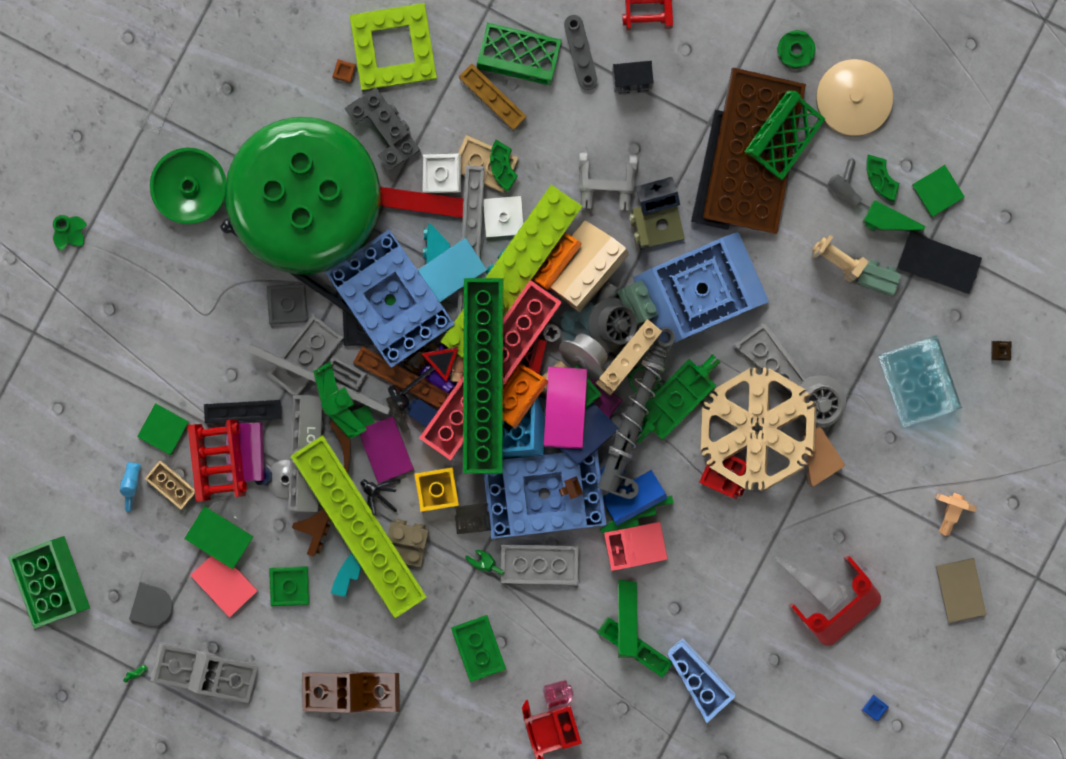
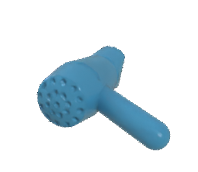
M128 462L126 464V471L120 483V493L125 496L126 512L132 511L133 496L138 488L139 472L141 470V464Z

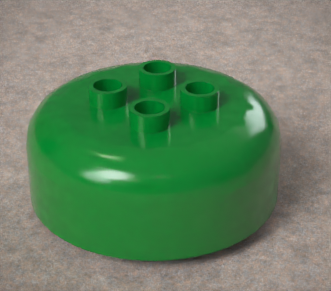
M302 116L290 117L262 127L239 148L230 164L226 177L225 206L236 235L246 249L258 260L274 269L287 273L317 274L330 270L364 247L371 237L379 218L381 190L374 162L365 147L355 136L341 126L324 119Z

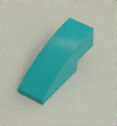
M352 553L340 568L334 580L331 594L346 597L350 580L359 579L361 567Z

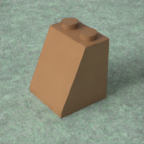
M816 427L815 452L807 448L808 451L812 452L813 456L808 454L804 456V461L808 463V465H805L807 483L810 487H814L846 466L822 428ZM806 430L803 431L804 436L801 437V442L806 438Z

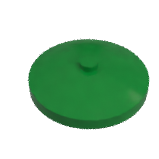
M179 148L164 155L155 165L150 178L151 198L156 208L166 218L179 224H198L214 216L223 205L226 175L220 163L209 153L197 148Z

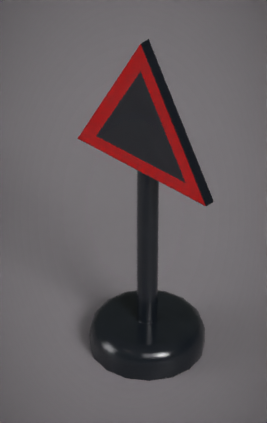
M459 347L421 353L432 366L403 390L396 385H391L388 388V392L393 400L401 408L405 409L409 405L406 393L434 370L447 382Z

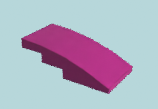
M548 367L549 382L547 383L544 447L582 449L587 369Z

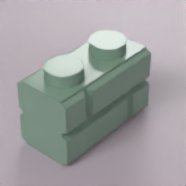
M869 259L868 264L857 278L856 284L891 297L894 296L901 274L897 273L898 269L887 266L885 269L879 266V262Z
M643 280L617 291L623 305L630 308L635 314L637 324L658 315Z

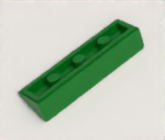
M618 580V658H638L637 582Z

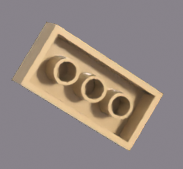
M162 460L144 478L181 510L195 495L194 487Z

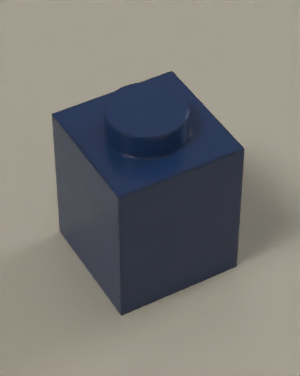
M420 399L418 401L413 400L408 407L410 411L408 415L425 427L429 425L437 413L436 410Z

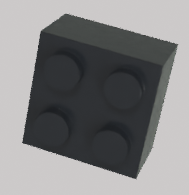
M652 60L613 64L614 92H619V95L630 94L632 90H638V93H645L653 88Z

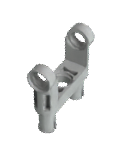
M580 152L579 190L581 192V205L583 206L581 209H585L586 201L587 209H593V192L605 191L618 192L620 194L618 211L624 210V203L626 204L625 211H631V194L634 192L637 155H629L626 181L588 179L589 160H587V152Z

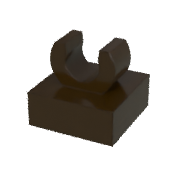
M991 341V360L1011 361L1012 341Z

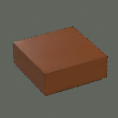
M338 59L332 78L351 83L356 64Z

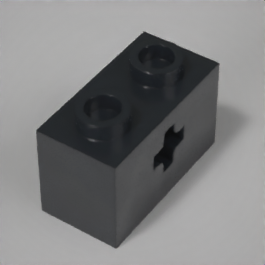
M672 176L635 187L643 215L680 205L678 191Z

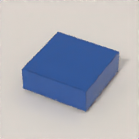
M872 695L861 710L878 722L889 706L875 695Z

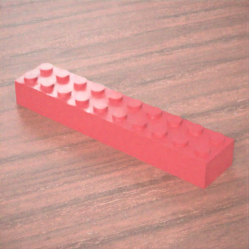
M531 280L503 318V386L562 304L560 300ZM463 376L419 437V439L450 461L463 445Z

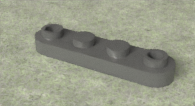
M570 15L565 19L564 28L578 83L582 89L591 90L597 84V75L584 24L579 16ZM572 21L577 22V26L574 28L570 26ZM589 76L591 77L592 81L590 83H586L584 81V78Z

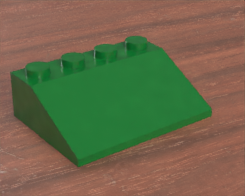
M65 536L49 540L8 557L33 629L90 609Z

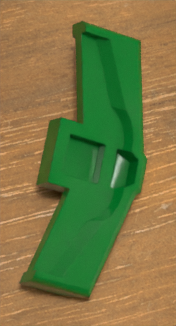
M331 362L314 370L313 373L321 400V407L325 414L337 424L349 439L366 431L367 429L348 409L354 403L346 388L337 389Z

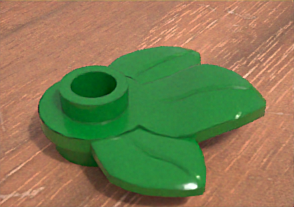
M66 215L57 216L53 220V228L55 230L53 241L56 247L63 251L68 243L74 246H83L84 236L81 230L87 226V223L78 216L70 218ZM62 221L66 222L64 228L60 227V222Z

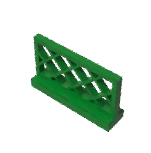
M487 22L477 60V69L551 86L561 39ZM489 30H498L501 36L492 41L488 35ZM510 34H515L519 41L511 45L506 37ZM533 38L538 45L529 49L524 41ZM504 39L508 47L499 52L495 43ZM548 42L556 44L555 50L549 54L543 47ZM522 43L527 51L518 56L513 48ZM492 45L497 54L492 57L485 56L484 50ZM541 48L545 56L536 60L532 52ZM511 50L515 58L511 61L504 60L502 54ZM529 54L534 63L524 65L520 59ZM548 59L551 63L550 71L542 69L539 63Z
M787 91L744 151L779 180H783L825 120L796 91ZM797 103L802 105L803 114L795 115L794 107ZM809 115H814L818 119L814 126L808 125ZM803 116L804 127L796 128L795 117ZM791 118L792 129L784 130L783 122ZM805 130V139L798 142L797 131ZM793 132L794 143L786 144L784 133ZM775 134H780L781 145L773 146L772 138ZM794 145L795 153L792 157H787L786 146ZM782 147L783 158L775 159L774 148ZM769 149L770 160L765 161L760 155L764 150ZM783 161L784 168L781 173L776 170L775 162Z

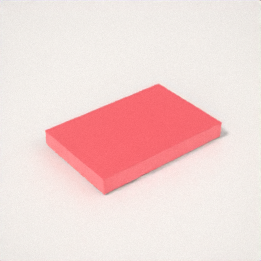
M212 556L190 575L228 617H231L258 591L236 567L231 569Z

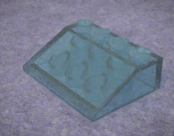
M937 335L878 355L903 428L962 408Z

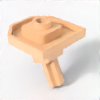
M937 493L935 498L947 503L944 520L939 532L944 536L950 535L954 524L958 522L962 510L966 509L976 512L977 507L965 501V496L956 493L953 496H945Z

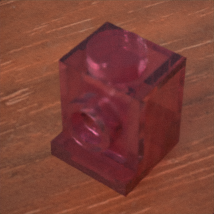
M566 680L545 685L543 688L548 709L569 703L572 696H574L572 687L567 684ZM561 693L562 697L557 698L555 694Z

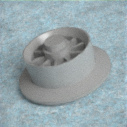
M578 334L573 341H562L560 343V353L571 367L574 368L577 365L580 369H587V378L599 380L604 373L602 365L608 359V355L595 339L585 334Z
M816 375L807 378L799 385L811 395L806 398L805 402L813 401L815 403L816 427L824 428L830 426L842 416L846 406V395L841 384L834 378L826 375ZM804 415L800 416L799 419L806 424V417Z

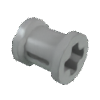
M556 325L546 326L543 331L544 339L549 342H556L560 337V329ZM550 328H552L553 331H557V334H555L554 339H551L550 336L546 335V333L549 332Z

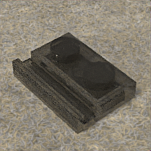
M488 503L454 506V509H456L455 522L457 534L491 531L489 511L487 512Z

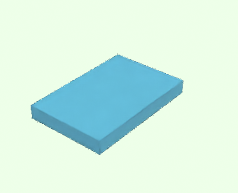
M464 238L418 269V272L438 301L441 302L464 286V278H476L487 269L467 239Z

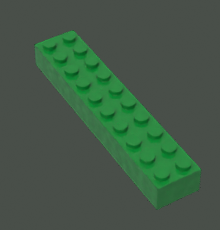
M464 278L463 473L503 474V278Z

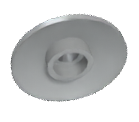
M282 460L270 468L272 481L268 484V487L276 496L289 498V481L284 483L282 477L286 475L290 480V460Z

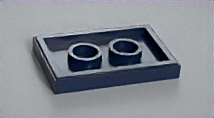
M592 402L585 408L582 449H559L578 467L617 433L616 430L619 428Z

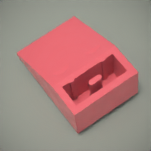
M660 522L604 533L611 571L667 560Z

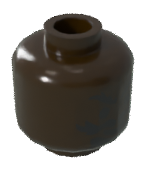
M423 346L406 357L403 364L413 373H421L429 364L421 353L430 351Z

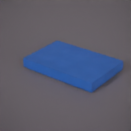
M652 470L633 480L639 488L634 498H623L612 493L603 496L604 504L616 525L668 498ZM623 485L617 488L616 493H618L620 488L625 489L626 492H630L631 488L629 487V485Z

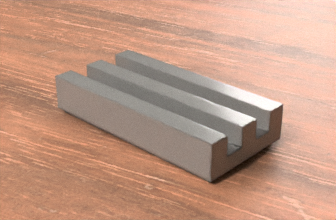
M332 356L330 360L332 368L357 381V384L354 385L334 374V377L358 391L367 374ZM334 361L355 371L361 377L358 378L333 364Z

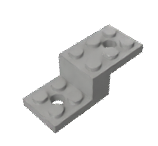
M160 643L150 681L187 688L198 694L249 703L258 666L221 658L208 652ZM177 661L178 667L171 671V663ZM234 676H238V683L236 685L231 684V679Z

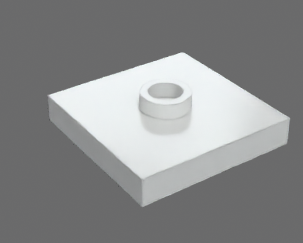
M461 154L423 155V193H461Z
M521 196L483 199L486 238L516 235L523 225Z

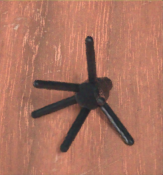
M366 479L360 482L364 492L368 495L367 505L371 508L373 516L376 515L373 501L375 497L379 498L394 512L397 511L379 493L380 491L396 492L395 488H388V486L400 483V479L376 485L373 482L369 483Z

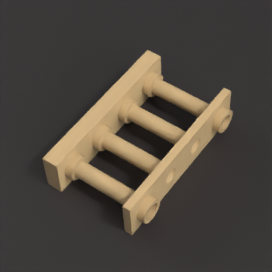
M833 236L823 237L813 247L812 252L814 254L812 257L815 259L822 255L844 270L843 273L846 275L843 279L849 283L858 278L869 261L864 257L859 260L852 259L830 244Z
M647 319L595 384L610 396L661 334L662 330Z

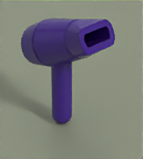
M441 344L439 350L447 349V346ZM430 363L422 370L421 375L432 366ZM436 370L425 377L428 382L446 393H451L456 386L449 378L446 382Z

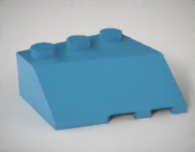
M538 397L516 428L503 421V459L544 455L545 417Z

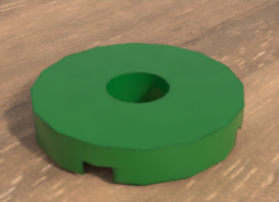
M800 30L786 33L780 39L777 47L778 57L781 62L793 69L803 68L808 65L814 58L816 51L813 39L809 34ZM792 45H800L802 48L801 53H792Z

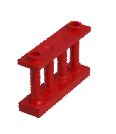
M625 0L626 14H622V21L627 31L631 30V23L661 22V24L665 25V29L673 28L672 0ZM660 3V5L664 6V12H660V14L630 16V4Z
M226 420V427L204 429L202 424L187 425L196 502L211 500V494L234 492L235 497L246 496L247 484L244 481L239 438L241 429L238 420ZM228 434L229 446L205 447V437ZM230 453L231 465L207 466V456ZM232 472L233 484L209 485V475Z

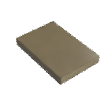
M974 558L936 566L948 623L986 615Z

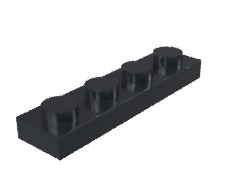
M281 400L204 404L205 423L226 422V420L256 421L282 419Z

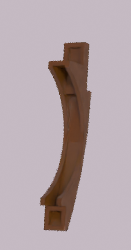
M331 420L330 426L339 438L344 455V469L348 473L351 458V438L349 439L337 424ZM324 509L308 519L294 522L292 526L293 529L313 536L307 552L308 555L313 557L316 556V553L320 554L324 544L321 543L323 535L327 536L330 525L327 523L328 521L332 522Z

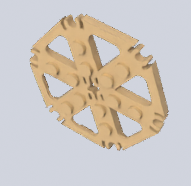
M763 367L761 375H758L757 368H753V370L749 368L713 389L712 391L716 392L718 396L713 393L709 394L714 401L711 404L704 402V405L710 408V410L702 407L700 451L703 452L702 455L704 457L709 454L711 455V459L706 462L708 465H712L710 468L748 490V485L749 490L753 491L754 484L758 483L759 490L763 491V489L768 490L803 470L804 467L800 466L799 462L803 465H808L803 460V457L806 454L813 456L812 452L808 451L807 448L815 452L816 406H814L815 403L813 401L805 402L806 398L811 396L806 392V389L770 368L768 374V369ZM776 381L792 391V397L769 410L770 383ZM742 382H748L749 411L729 401L726 398V392ZM802 415L806 417V438L802 442L796 441L778 430ZM713 416H719L738 428L716 442H712L709 439L710 419ZM759 423V425L763 427V430H760L759 434L757 435V432L754 431V428H756L757 424ZM768 446L790 460L787 468L773 476L767 475ZM747 448L746 473L743 476H738L724 467V460Z

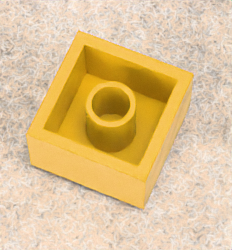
M453 467L414 474L421 512L459 506Z

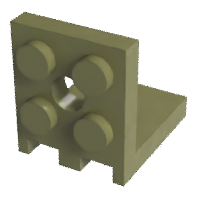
M677 206L643 215L641 207H636L632 209L629 215L631 227L635 226L636 232L633 234L635 244L639 245L640 249L685 239ZM660 219L667 222V228L664 230H660L656 226L657 221Z

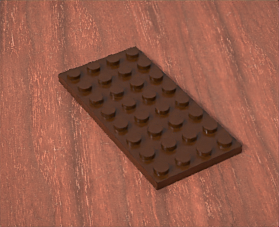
M731 69L703 219L777 234L789 171L783 180H779L744 151L787 91H796L803 99L806 84L743 69ZM797 103L794 107L795 115L801 113L802 105L800 103ZM795 117L796 128H798L800 117ZM791 118L783 122L784 130L792 129ZM793 132L784 133L785 143H794ZM775 134L772 138L773 146L781 145L780 134ZM794 145L786 146L787 157H792ZM782 147L774 148L775 159L783 158ZM769 149L764 150L760 155L765 161L770 160ZM783 161L775 162L776 170L779 173L784 168Z

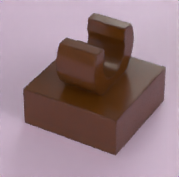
M577 476L565 480L566 487L559 489L561 497L569 494L570 499L583 495Z

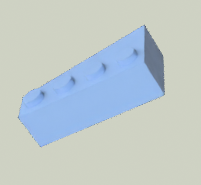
M683 638L668 650L669 658L693 697L698 709L701 711L703 718L708 723L735 698V692Z

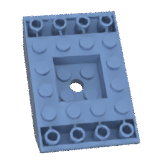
M387 230L366 244L342 263L325 272L391 368L455 325L390 230ZM387 295L395 296L396 302L393 305L385 303L384 300Z
M739 232L720 238L633 277L635 283L643 280L650 298L656 307L658 315L651 318L653 324L658 328H670L675 333L674 343L769 302ZM704 283L707 285L708 290L705 294L697 292L698 284ZM662 332L660 335V340L663 343L668 340V335L665 332Z
M596 450L578 467L564 453L504 459L503 474H484L491 539L606 525L602 489L597 488L601 479L598 451ZM577 476L583 495L570 499L569 494L561 497L559 489L566 487L564 481ZM541 488H547L550 491V496L547 499L539 497L538 493Z

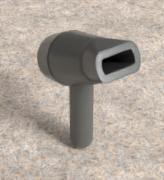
M850 158L847 162L844 176L842 177L839 174L833 176L829 180L828 186L837 196L854 208L862 201V198L849 184L855 165V160Z

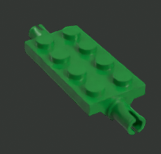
M713 354L701 366L695 365L688 359L654 393L655 397L648 399L645 408L649 414L644 416L643 425L641 426L642 431L638 432L637 437L641 434L636 440L639 444L651 432H655L663 440L717 386L709 378L712 370L721 363L716 359L711 364L716 358Z

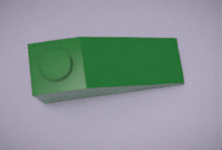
M876 200L871 203L862 221L866 224L865 227L874 232L875 230L923 231L926 227Z

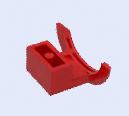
M528 699L525 700L522 706V714L536 759H544L543 754L582 744L571 706L566 705L531 716Z

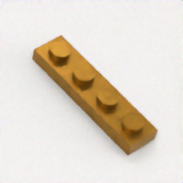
M472 63L458 77L513 131L527 117Z

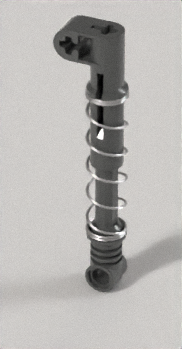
M659 328L662 332L667 333L668 340L663 343L659 335L653 342L654 345L650 346L652 350H649L650 355L647 354L641 362L645 367V372L642 378L635 379L640 384L636 395H629L633 404L631 407H627L626 412L622 413L624 416L620 429L616 430L618 434L614 445L609 447V458L597 487L623 498H634L639 490L635 481L622 475L627 462L631 460L632 455L630 453L632 449L636 448L634 443L638 432L642 431L641 424L644 416L649 414L645 408L648 398L655 397V394L651 391L654 381L662 379L658 373L664 372L666 365L663 359L667 358L665 355L668 354L667 349L670 350L671 345L675 341V333L670 328ZM621 478L623 479L621 485H629L631 488L630 492L620 488L618 493H616Z

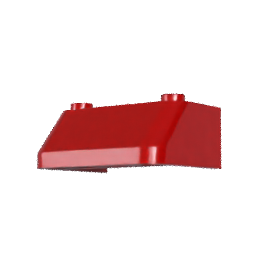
M845 556L844 559L858 574L852 581V589L858 596L832 619L828 620L821 613H814L806 619L793 603L789 605L814 636L826 646L833 645L881 602V595L876 587L850 556Z

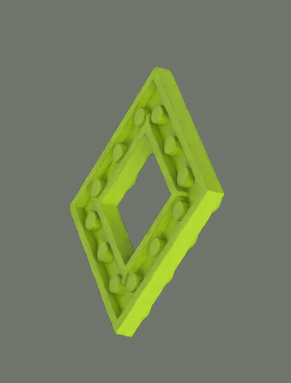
M425 3L349 15L362 91L437 79ZM409 26L415 62L377 68L372 32Z

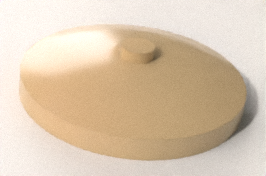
M858 59L845 60L831 67L822 77L816 92V104L819 114L825 118L824 122L831 129L847 136H862L873 132L885 122L892 109L893 90L885 73L876 65Z

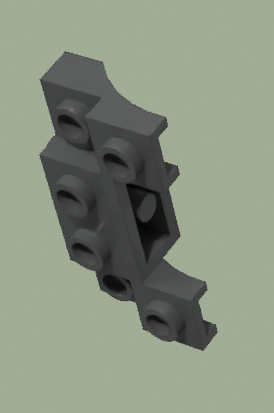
M374 88L344 108L355 125L369 117L390 146L378 154V157L388 171L421 151L408 133L410 128L404 119L402 121L396 116L399 114L393 104L389 106L377 88Z

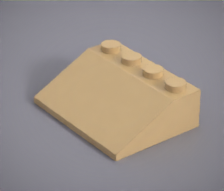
M586 220L572 235L582 245L549 288L579 313L629 255L627 249L622 244Z

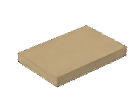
M466 135L458 154H461V175L465 176L466 165L485 166L484 185L504 193L505 190L497 183L491 170L490 153L492 146ZM510 154V166L514 170L519 158Z

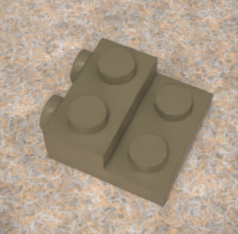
M396 519L395 522L390 523L389 539L405 564L421 567L429 530L425 529L426 525L414 523V526L406 525L407 521Z

